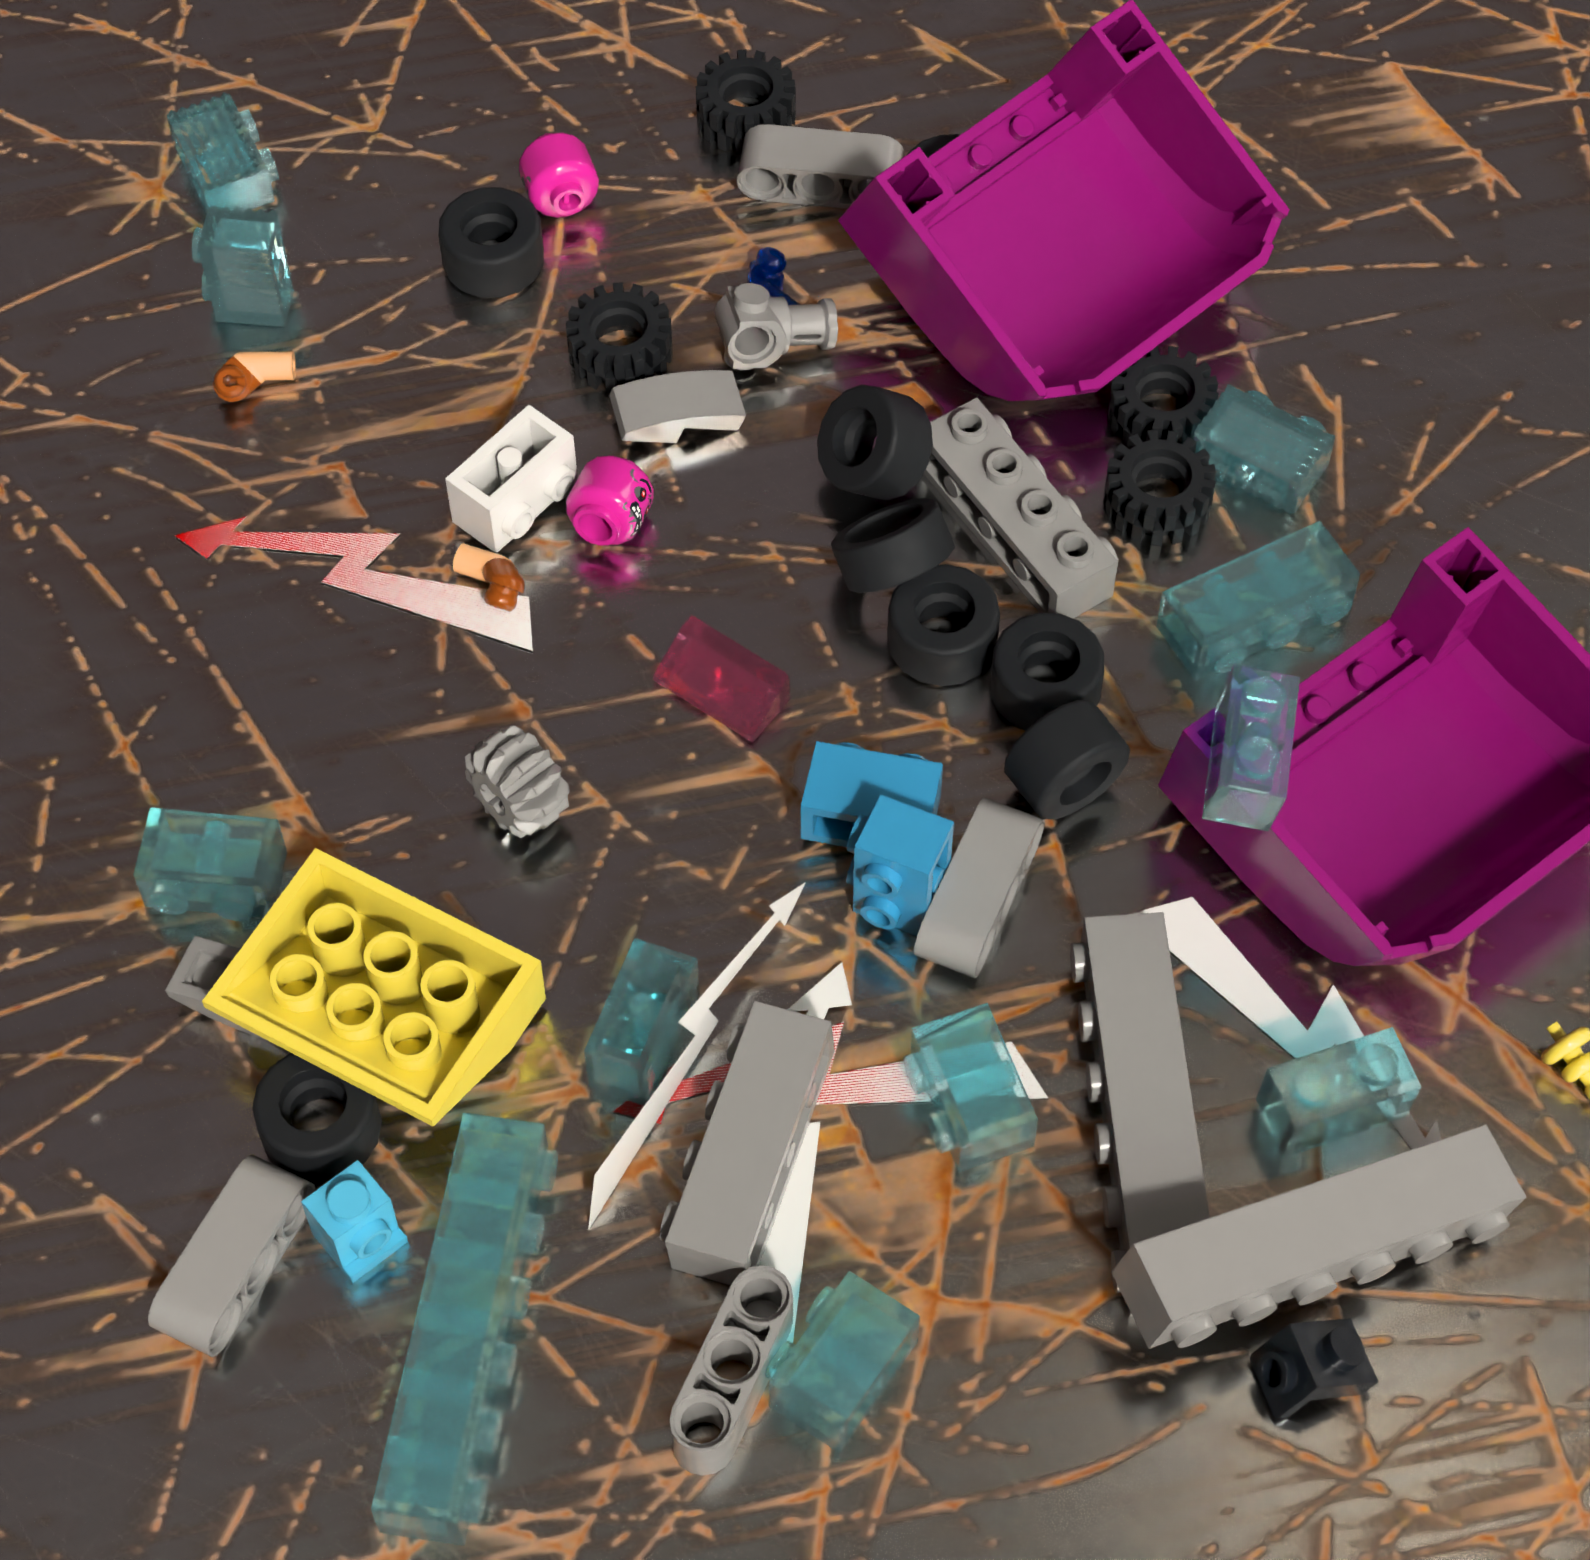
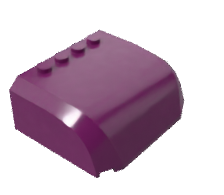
M1129 0L1090 27L1047 75L927 158L921 148L918 147L876 176L838 221L910 317L966 380L987 395L1007 401H1043L1097 392L1267 264L1275 246L1272 242L1280 223L1288 215L1290 209L1133 0Z
M1467 527L1422 559L1389 620L1253 718L1233 696H1230L1185 728L1181 733L1158 787L1241 881L1308 947L1333 962L1352 966L1402 965L1454 948L1590 843V654L1483 541Z

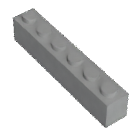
M1164 912L1084 917L1081 942L1071 943L1070 946L1073 982H1084L1087 999L1085 1002L1078 1003L1080 1038L1082 1042L1092 1041L1095 1059L1094 1062L1086 1063L1087 1093L1090 1103H1101L1103 1123H1095L1096 1159L1098 1164H1109L1112 1185L1103 1186L1104 1220L1107 1228L1117 1227L1120 1250H1112L1111 1271L1134 1243L1210 1218ZM1112 1275L1114 1291L1119 1293L1121 1291Z
M1483 1125L1134 1243L1111 1273L1148 1349L1172 1340L1175 1341L1178 1348H1184L1206 1339L1217 1330L1216 1325L1236 1319L1239 1326H1247L1269 1316L1278 1308L1277 1303L1295 1297L1299 1305H1306L1334 1291L1337 1288V1282L1353 1276L1357 1284H1365L1387 1274L1396 1266V1261L1412 1256L1416 1264H1421L1447 1252L1453 1246L1452 1241L1469 1236L1472 1243L1477 1244L1491 1239L1510 1226L1506 1217L1526 1198V1195L1487 1125Z

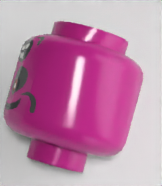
M547 133L539 136L525 148L519 159V175L529 200L533 203L535 209L543 215L555 218L574 215L591 204L598 192L599 177L585 144L574 135Z
M598 456L587 462L566 499V513L576 532L586 541L599 546L623 544L635 536L653 503L654 488L648 476L634 462L617 456Z

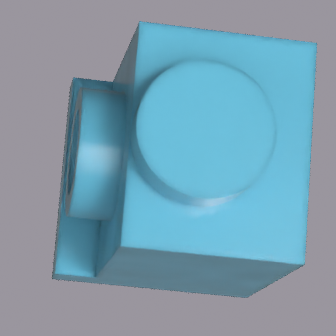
M358 1160L301 1201L312 1235L352 1283L356 1282L408 1243L407 1236L398 1226L390 1197Z

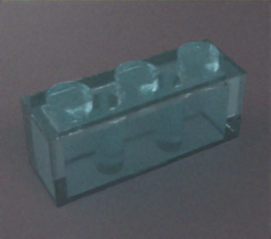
M1318 521L1163 591L1156 627L1196 681L1214 672L1219 674L1229 672L1239 666L1246 657L1268 647L1270 649L1281 648L1291 642L1298 633L1320 623L1330 625L1337 622L1352 608L1360 573L1321 521Z

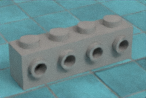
M976 397L930 422L933 446L929 464L923 474L1039 613H1059L1075 618L1113 597L1118 567V558L1114 548L1106 538L1102 536L1097 537L1082 520L1076 503L1068 495H1061L1050 483L1040 461L1032 454L1026 455L1012 439L1011 431L1002 417L997 414L992 415Z

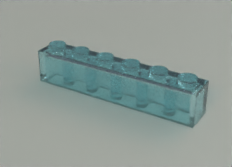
M463 1112L371 1507L379 1533L464 1546L469 1522L480 1524L488 1489L487 1480L479 1479L484 1453L495 1454L499 1444L502 1411L494 1410L499 1385L510 1386L513 1378L517 1346L515 1343H508L513 1319L524 1320L526 1316L531 1280L522 1276L527 1254L538 1255L542 1243L544 1214L536 1213L541 1191H552L557 1171L558 1153L548 1148L544 1124Z

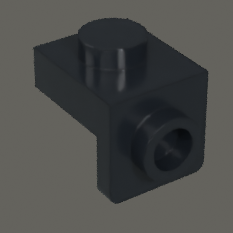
M1351 1318L1290 1323L1250 1356L1255 1374L1275 1418L1290 1417L1311 1400L1363 1395L1379 1383Z

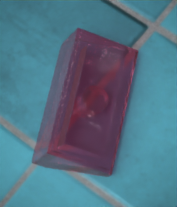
M690 616L682 625L653 675L655 682L751 742L756 740L790 701V678L784 671L694 616Z

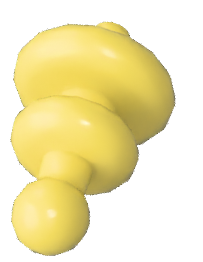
M1558 1021L1546 1028L1555 1043L1542 1052L1541 1060L1546 1065H1553L1563 1059L1567 1066L1561 1072L1562 1079L1566 1082H1574L1579 1079L1585 1086L1586 1097L1590 1100V1052L1584 1054L1581 1049L1590 1040V1029L1581 1026L1566 1034Z

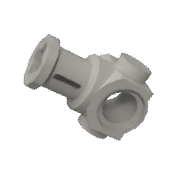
M744 283L739 286H727L726 294L717 302L715 307V319L725 347L724 360L732 369L750 370L753 368H767L777 361L781 355H785L788 352L789 346L818 345L821 350H831V348H835L837 342V310L832 298H822L817 304L788 305L785 297H771L769 291L762 285Z

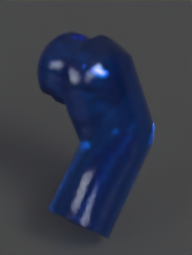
M771 247L760 249L756 255V260L750 262L747 283L762 285L769 291L771 297H785L788 305H801L783 291L784 274L782 271L787 264L784 254Z

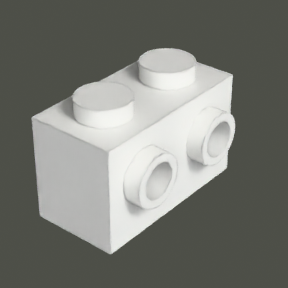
M527 405L445 478L452 522L494 553H498L512 539L522 537L530 529L535 518L551 503L561 501L570 493L578 479L573 435L532 406Z

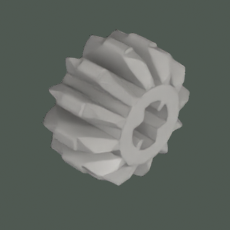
M511 725L494 734H489L474 746V750L465 756L466 780L474 788L473 796L480 800L484 806L485 813H490L500 828L508 829L511 834L519 838L527 834L531 835L541 828L544 830L559 818L561 812L569 807L568 794L570 791L568 783L560 775L561 767L554 763L550 757L549 749L544 750L539 745L535 735L529 732L525 734L517 726Z

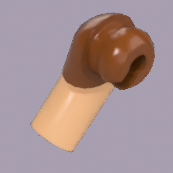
M294 351L238 352L216 372L213 381L214 390L223 400L236 402L245 399L264 381L295 380Z
M465 543L459 546L453 560L454 572L490 583L484 594L486 604L508 612L514 610L519 593L524 594L525 582L514 563L503 555Z

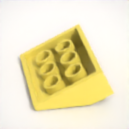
M315 848L210 989L202 1003L204 1008L434 1127L512 1050L545 1001L546 995L541 960Z

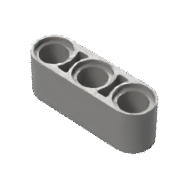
M770 124L757 125L745 133L736 182L744 195L755 200L848 209L876 176L905 157L902 145L897 140L880 134Z
M986 797L982 798L924 916L915 941L914 955L967 976L978 977L1037 852L1044 831L1045 819Z
M255 1155L247 1156L235 1169L161 1284L149 1310V1326L210 1357L217 1356L231 1340L304 1223L306 1215L301 1201L315 1191V1185Z
M763 1265L749 1267L739 1273L733 1281L672 1407L669 1421L674 1457L682 1468L692 1474L702 1476L715 1474L724 1469L732 1460L791 1332L793 1324L792 1287L786 1276L773 1267ZM761 1299L769 1300L779 1307L776 1313L763 1318L751 1316L744 1310L751 1302ZM730 1360L742 1361L750 1367L747 1375L735 1380L724 1379L715 1373L720 1364ZM700 1422L713 1423L722 1431L713 1441L702 1444L692 1442L684 1435L689 1427Z

